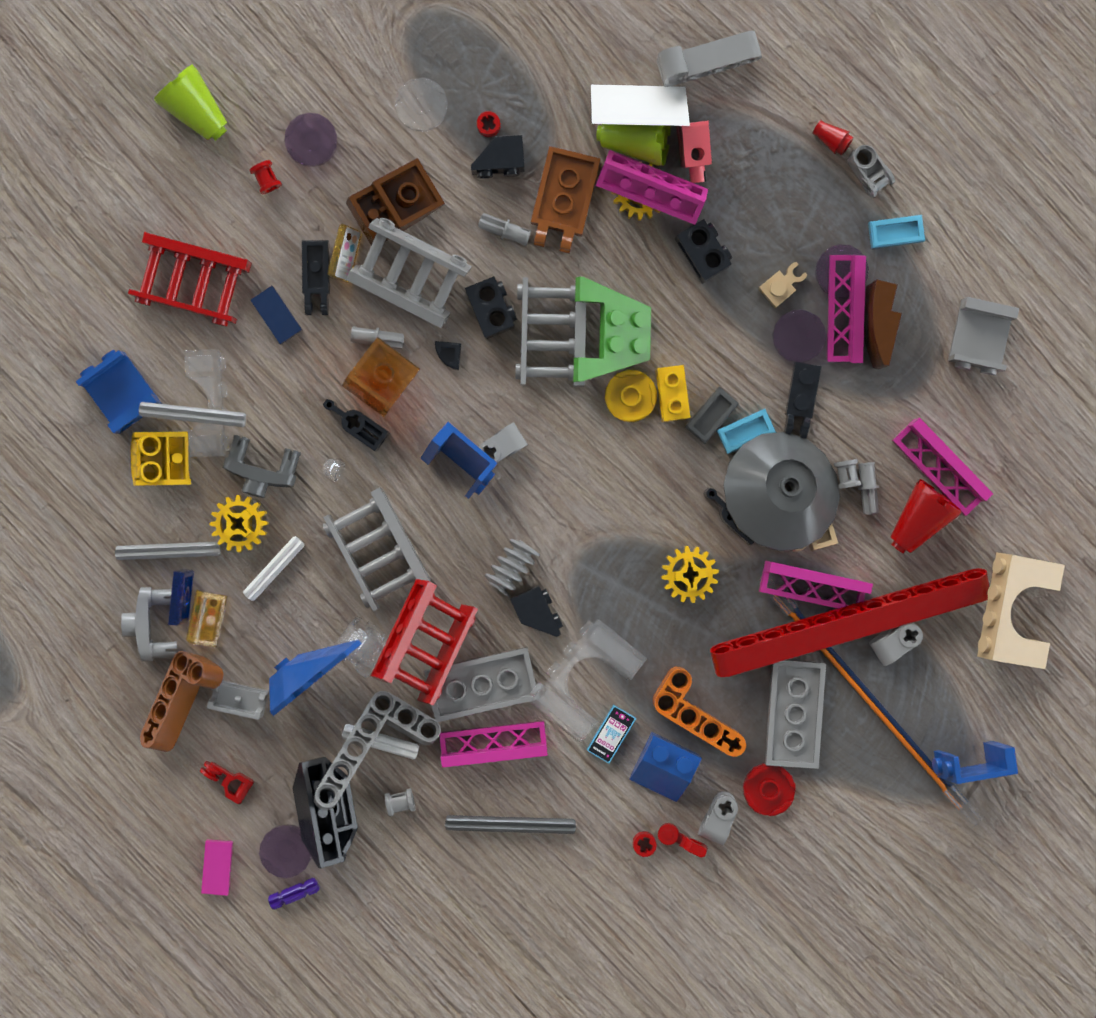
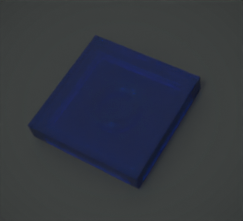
M181 569L173 572L168 625L179 626L189 621L194 571L191 569Z

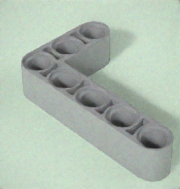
M387 691L375 693L318 786L314 795L316 806L322 810L334 808L385 723L422 745H431L436 741L441 732L439 723ZM384 699L388 702L389 708L385 711L378 710L375 706V701ZM401 712L408 713L411 716V723L402 724L399 722L398 714ZM365 721L372 722L375 726V732L371 734L365 733L361 728V724ZM430 726L434 730V736L432 738L424 737L421 733V727ZM351 744H357L360 746L362 753L358 757H353L348 753L347 747ZM337 767H343L347 770L348 777L344 780H338L334 777L333 770ZM323 790L331 791L334 795L333 802L329 804L323 803L319 798V793Z

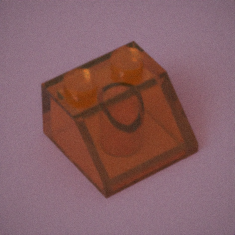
M377 337L348 374L342 387L385 417L419 372L420 368Z

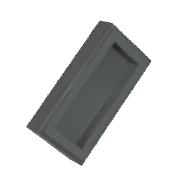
M718 387L687 423L685 428L706 444L739 403L721 387Z

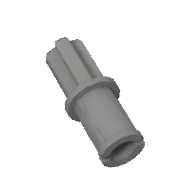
M485 213L481 215L478 223L480 229L499 235L502 240L506 238L523 246L527 245L532 231L510 223L509 219L506 222Z
M353 326L350 342L373 345L376 349L378 346L402 349L404 335L402 333L380 331L378 327L376 330Z
M875 462L859 463V476L862 485L858 487V490H861L863 513L865 515L877 514L879 512L877 496L879 485H876Z

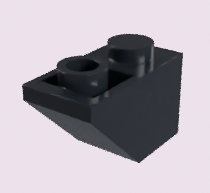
M522 135L495 137L471 164L472 175H477L479 179L492 178L493 174L504 173V177L519 176V172H525Z
M538 585L510 598L521 624L555 637L561 635L559 629L564 626L558 613L552 614L548 606L553 602L546 588L541 590Z

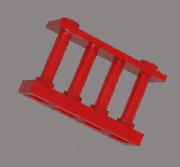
M144 232L142 243L149 246L148 251H150L140 291L132 289L128 291L129 295L135 297L134 302L150 306L151 302L211 317L213 318L212 323L227 327L228 322L236 324L237 319L228 315L238 275L241 276L242 271L249 273L252 263L248 259ZM165 251L175 253L174 258H176L166 298L151 295V290L160 257L164 255ZM190 258L200 260V265H202L192 305L176 301L186 262H190ZM216 265L226 267L225 271L228 273L218 310L214 312L203 309L202 305L212 268L215 269Z
M416 579L371 673V677L390 684L396 678L421 691L417 701L434 706L441 696L443 684L468 630L475 622L478 608L461 604L460 608L457 609L434 596L437 585L427 580ZM428 605L454 619L448 633L423 620V615ZM417 629L443 643L437 657L412 644L411 640ZM405 654L432 667L426 681L400 669V664Z

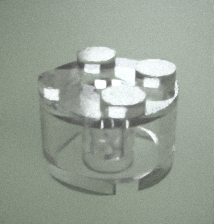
M355 617L335 642V645L359 639L362 644L345 657L343 661H350L356 666L355 670L357 673L368 678L389 636L373 623L368 621L364 625L360 623L361 617Z

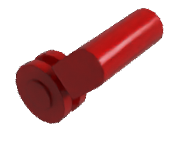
M205 761V767L200 769V772L205 777L216 782L219 780L218 775L225 774L226 776L221 782L225 790V797L239 805L254 784V780L241 772L233 774L214 762ZM238 779L242 783L236 793H233L229 790L228 785L232 780Z
M665 823L659 828L658 839L661 843L672 845L676 842L680 844V847L698 857L706 856L707 845L680 833L676 825Z

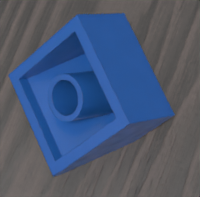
M651 732L629 780L677 802L690 784L702 758L698 753Z

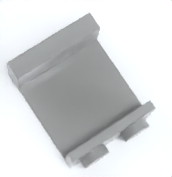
M971 297L962 299L948 361L954 362L955 367L970 370L971 366L981 368L980 373L996 376L997 372L1006 371L1007 365H1003L1002 361L1011 321L1017 319L1019 308Z

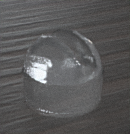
M336 458L328 459L323 464L324 474L333 481H337L345 469V462Z

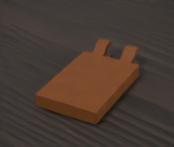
M549 146L531 219V224L538 226L534 245L544 247L548 229L564 232L559 251L570 254L574 235L582 237L601 158Z

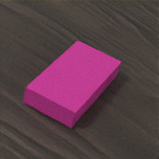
M211 839L205 841L201 894L228 896L233 841Z

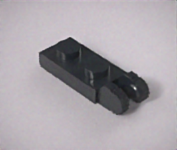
M302 240V294L304 295L305 315H312V295L321 294L320 311L322 315L329 314V240Z
M794 362L785 411L787 416L784 432L791 435L794 427V416L803 417L800 427V438H807L810 419L813 417L822 366Z

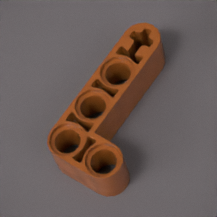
M179 651L175 654L140 735L141 745L148 749L163 752L171 751L177 742L200 686L211 689L220 686L223 680L222 668L204 656Z

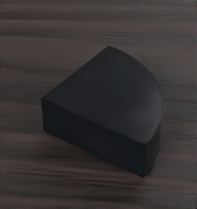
M435 341V349L440 360L446 366L459 370L462 344Z

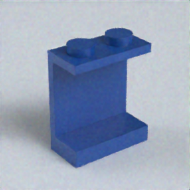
M112 350L101 358L103 362L95 368L90 366L80 373L81 378L75 382L78 386L84 387L110 422L107 424L114 434H121L143 418L139 415L141 402L162 403L127 354L120 350L117 352Z
M449 422L431 440L420 458L429 465L439 452L442 451L476 480L465 495L468 499L474 492L479 495L495 476L492 470L497 465L496 461Z
M995 741L983 742L986 763L960 767L959 756L935 750V758L932 760L933 770L937 777L955 784L1018 774L1015 747Z

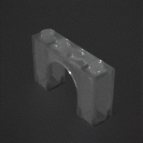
M595 619L593 622L588 620L579 631L582 634L576 643L571 641L562 652L566 655L560 663L555 661L546 672L549 676L544 684L538 682L529 694L532 696L529 703L577 742H582L598 721L577 705L569 694L567 682L573 666L584 658H596L605 662L626 680H631L647 660L645 656L599 619Z

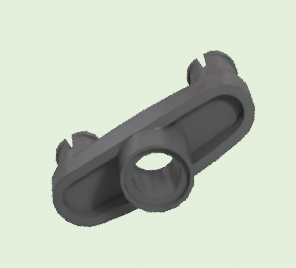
M238 435L233 436L234 439L229 456L225 457L222 468L245 479L242 488L243 493L265 498L268 486L294 487L297 477L295 476V471L301 452L285 448L280 469L273 472L246 465L243 461L250 439L246 437L241 438Z

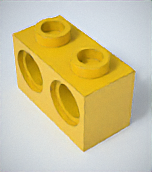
M684 365L657 368L655 374L661 421L670 422L691 418Z

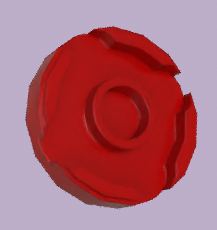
M762 763L753 767L747 773L743 782V795L747 804L756 813L776 816L785 812L793 803L796 785L792 775L784 767L770 766Z

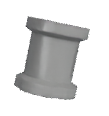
M857 459L834 463V467L838 469L840 481L838 489L862 485L857 475Z
M411 788L406 789V792L392 795L385 793V803L389 817L394 816V813L406 810L416 811Z

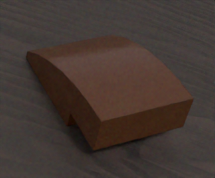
M418 158L373 181L370 186L349 196L346 201V205L370 245H372L377 232L368 227L376 218L388 219L395 224L394 227L405 231L445 204Z
M875 280L866 286L864 309L865 344L872 366L878 370L890 365L902 313L891 311L898 284Z

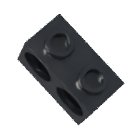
M705 219L681 232L675 238V241L702 284L732 265L730 262L732 259L731 253L725 245L721 246L716 239L718 233L711 222L707 224ZM692 234H703L705 244H694L691 238ZM708 255L716 256L719 260V266L716 268L709 267L705 261Z
M493 276L465 288L485 340L515 328L513 321H516L517 317L512 305L507 307L503 297L507 296V292L502 281L497 282ZM489 288L495 292L493 300L485 302L480 298V293L483 289ZM492 314H503L505 322L501 326L492 325L490 323Z

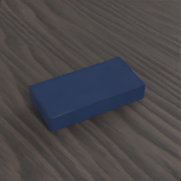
M270 286L250 300L280 345L302 331V328L274 286Z

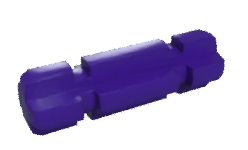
M315 878L306 880L304 884L299 883L282 890L280 894L279 892L274 893L268 897L270 907L275 910L282 907L284 903L287 905L305 898L306 894L312 895L319 891V884Z

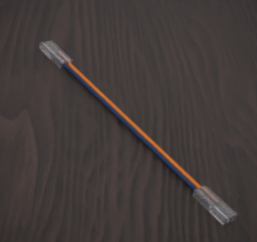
M770 573L767 588L776 590L782 584ZM762 576L756 581L759 586ZM766 593L785 616L792 617L794 621L806 618L799 611V604L795 599ZM832 647L821 649V652L942 789L941 794L971 828H974L983 820L985 816L957 784L937 777L933 770L932 761Z

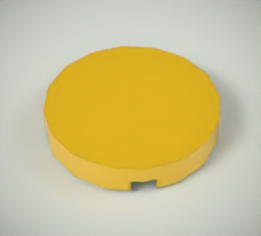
M625 370L617 373L610 379L605 389L604 400L607 409L615 418L623 422H636L646 418L654 409L657 402V390L654 382L644 373L638 370Z

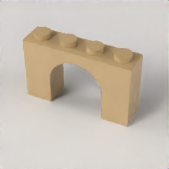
M996 552L992 566L991 584L988 589L986 611L983 615L981 638L978 642L977 657L1046 669L1050 643L1021 637L1013 628L1011 608L1017 595L1026 588L1041 587L1060 591L1065 565Z

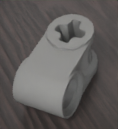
M861 145L850 153L848 157L849 167L870 197L874 198L883 187L895 183L891 170L883 163L872 146ZM859 152L867 156V165H862L858 162L857 154ZM881 178L877 183H874L875 180Z
M513 422L483 442L479 448L483 451L485 447L489 450L494 449L493 460L498 463L528 444Z
M909 623L881 633L873 638L869 644L882 665L887 666L917 647L922 642L923 633L914 623ZM907 629L913 631L910 640L905 637Z
M722 791L714 796L698 831L699 836L722 846L729 836L732 823L738 812L737 802L731 793ZM726 801H729L731 807H725L722 810L720 803L725 804Z

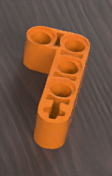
M682 667L671 668L653 696V705L657 712L732 757L742 755L746 749L744 737L735 729L685 700L684 697L692 684L691 675ZM677 673H683L686 676V681L681 686H675L672 683V678ZM662 696H670L672 698V704L669 708L663 709L658 706V701ZM691 709L694 711L695 716L692 721L684 722L681 720V714L684 710ZM709 723L717 725V731L712 736L704 734V727ZM723 734L731 740L736 738V741L739 743L738 746L730 748L729 744L722 739Z

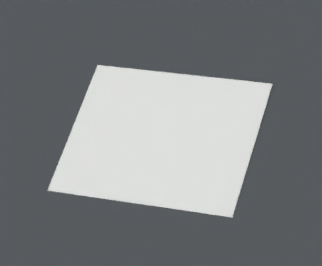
M591 85L592 124L690 126L686 87Z

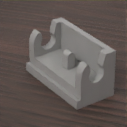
M223 680L220 686L211 689L213 693L208 701L207 709L257 720L264 716L268 690Z

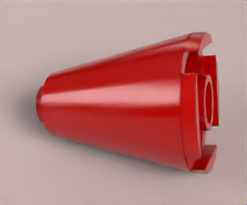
M922 479L916 483L890 536L893 540L891 545L903 554L905 551L912 553L956 519L962 512L950 499L934 490L933 486Z

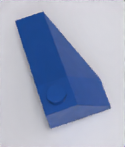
M360 640L298 654L291 661L287 657L274 667L277 672L269 678L270 713L273 716L276 715L362 644Z

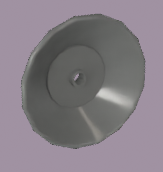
M785 432L761 434L744 443L730 460L723 484L726 507L738 529L756 544L778 551L802 549L822 538L835 520L840 499L837 474L825 453L808 439L800 438V436L793 434L788 435ZM786 483L791 486V492L785 489Z

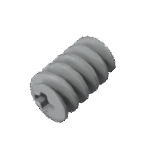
M510 539L513 549L506 547L503 549L507 558L498 556L497 559L501 566L491 565L495 574H485L488 582L509 598L510 596L506 589L516 590L512 581L521 582L522 578L519 572H529L524 564L534 565L535 562L531 555L540 556L538 552L521 540Z

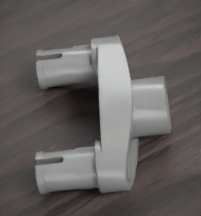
M141 587L137 598L136 612L122 613V637L136 636L141 661H153V658H174L175 654L178 653V651L166 650L177 649V641L153 643V640H151L150 608H152V605H176L177 598H165V596H176V588L152 590V587Z

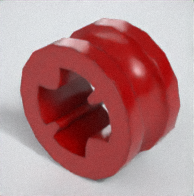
M491 111L481 113L477 119L479 133L484 137L496 136L501 128L498 115ZM489 118L494 119L493 125L495 128L491 130L489 127V131L484 130V123L482 121L484 119L489 121Z
M641 831L633 838L632 844L636 854L641 857H648L654 854L657 844L653 834ZM644 837L649 838L648 841L651 845L649 849L645 847V851L640 850L641 847L638 843L640 839L644 841Z

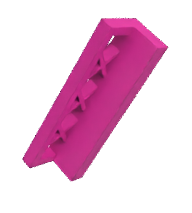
M611 150L608 152L596 183L598 187L694 225L702 211L708 193L707 188Z
M829 255L828 362L863 363L865 255ZM836 261H850V272L843 279L835 272ZM835 277L840 281L836 286ZM849 278H850V286L846 283V281H847ZM844 285L849 291V299L841 306L835 299V292ZM835 304H836L837 307L839 308L836 312H835ZM848 305H849V313L845 310V308H846ZM841 312L849 318V325L842 332L834 326V319ZM834 331L838 334V336L835 339ZM840 338L848 344V356H833L834 344Z
M921 418L913 419L892 440L914 465L948 499L961 509V513L964 516H967L981 501H987L993 495L985 484ZM910 431L918 437V449H908L901 442ZM922 443H923L928 449H922ZM912 452H918V458ZM922 452H932L936 456V468L926 467L922 463ZM941 462H942L947 468H941ZM929 470L936 471V477ZM940 471H950L954 475V486H944L940 482ZM959 481H960L965 487H959ZM948 489H954V495ZM959 489L969 490L976 497L966 507L959 501Z
M765 561L759 592L833 608L848 606L841 597L842 594L848 590L858 591L856 603L864 601L865 593L871 594L873 584ZM770 573L779 574L785 584L776 590L767 588ZM785 576H789V577H793V578L788 581ZM798 579H803L810 588L801 595L796 594L791 587V584ZM810 581L817 582L818 584L813 586ZM824 584L829 585L834 592V595L827 600H822L816 592ZM787 587L790 593L784 592L782 590ZM836 587H840L843 589L838 592ZM811 593H813V595L815 596V598H813V597H808V595L811 594ZM837 598L840 603H836V602H832V601Z
M544 721L440 732L439 735L442 768L548 756ZM530 728H539L541 742L529 743L522 736ZM521 729H523L520 734H518V733H516V732L514 731V730H521ZM509 731L517 738L510 746H503L496 740L501 732ZM497 732L494 737H492V736H490V735L488 734V733ZM483 734L491 741L484 749H477L470 743L475 735ZM471 735L468 740H466V739H464V738L462 737V736ZM457 737L465 744L459 751L447 753L446 738ZM519 740H521V741L524 743V744L516 745V743H517ZM493 743L498 746V747L489 748ZM466 746H468V747H470V748L472 749V750L463 751V750L466 748Z

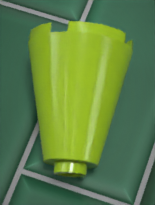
M193 64L179 73L175 80L170 81L154 97V101L160 107L206 140L213 138L216 141L227 131L224 127L227 124L226 119L199 71Z
M602 124L597 127L596 139L600 141L603 148L656 166H664L669 151L667 140L668 136L671 135V126Z

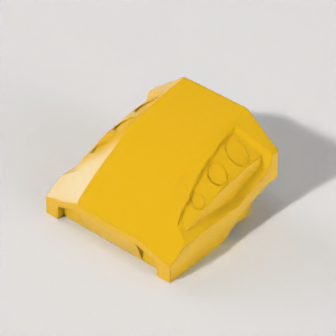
M190 432L132 433L130 449L133 485H191L188 447Z

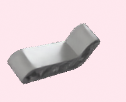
M747 31L682 50L681 46L665 49L658 54L656 62L664 87H670L753 63L761 59L762 54L755 31Z

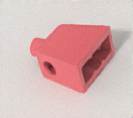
M701 121L690 123V126H676L681 167H689L690 182H706L705 165L712 164L709 122ZM694 148L699 151V158L697 160H694L691 156Z

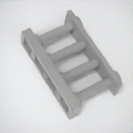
M376 218L368 227L377 232L364 264L354 266L349 271L346 280L441 328L447 322L451 313L445 310L444 304L458 274L465 277L472 266L467 264V260L455 254L451 256L394 227L395 224L385 218ZM386 238H389L401 246L387 277L382 278L374 274L373 268ZM410 250L425 258L411 289L406 290L398 286L397 279ZM434 262L449 270L435 301L430 302L422 298L420 293Z
M523 277V284H517V300H522L521 364H516L515 379L521 380V386H526V377L568 378V381H573L574 365H569V367L526 366L527 351H566L569 354H574V358H585L586 303L575 302V312H570V314H528V298H564L575 301V285H570V288L528 287V277ZM527 324L569 325V328H574V338H569V341L527 340ZM585 381L573 382V387H584Z
M382 487L370 492L373 498L369 499L370 502L335 521L331 515L323 517L326 523L322 524L328 537H334L363 591L360 594L362 602L366 608L371 607L373 611L380 608L377 600L411 582L414 583L416 579L431 581ZM373 512L382 513L385 519L382 523L383 526L346 544L339 530ZM386 535L389 537L394 536L398 544L394 546V550L360 568L358 567L352 553ZM399 558L401 560L406 559L410 566L407 569V573L371 591L364 578L365 576Z

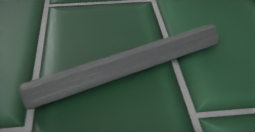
M448 815L445 819V828L448 831L574 834L576 831L575 819Z

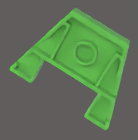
M576 277L575 302L600 304L599 358H574L573 382H582L649 361L651 307L590 279Z

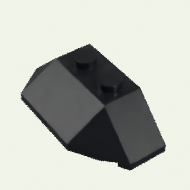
M326 757L300 762L292 787L302 842L320 869L345 861L346 853L358 829L350 782L334 808L322 810L314 802L315 792L332 765ZM338 767L333 770L334 777L338 780H344L348 777ZM323 790L319 793V798L323 803L329 804L333 802L334 795L329 790Z

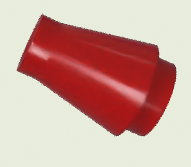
M822 120L818 122L812 132L834 154L838 153L840 155L846 152L854 138L849 135L850 131L825 123Z

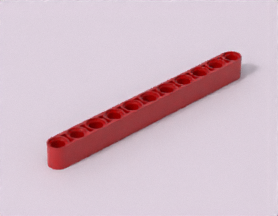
M981 568L970 569L719 643L710 649L715 673L718 677H730L988 600V589L990 587L987 571Z

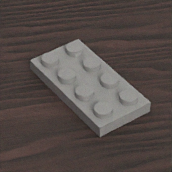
M528 647L454 663L443 684L441 696L432 706L435 720L437 722L539 699ZM431 669L424 670L426 679Z
M784 660L772 664L765 765L819 769L826 663Z

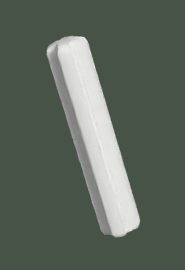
M292 537L243 591L244 595L251 601L256 600L300 552L305 544L298 537Z
M346 724L342 732V738L347 740L355 726ZM362 728V730L367 734H371L374 732ZM381 733L377 735L371 746L372 748L410 759H416L419 751L418 744Z

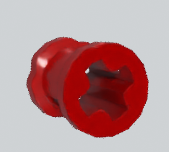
M271 160L262 161L249 169L250 173L255 175L260 186L259 191L262 195L282 186L281 181L277 180L271 168Z

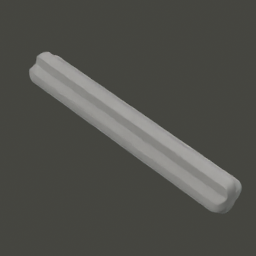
M141 402L139 406V415L142 417L245 427L246 414L241 412Z
M218 541L125 545L115 548V557L117 560L219 556L221 554V545L217 544Z

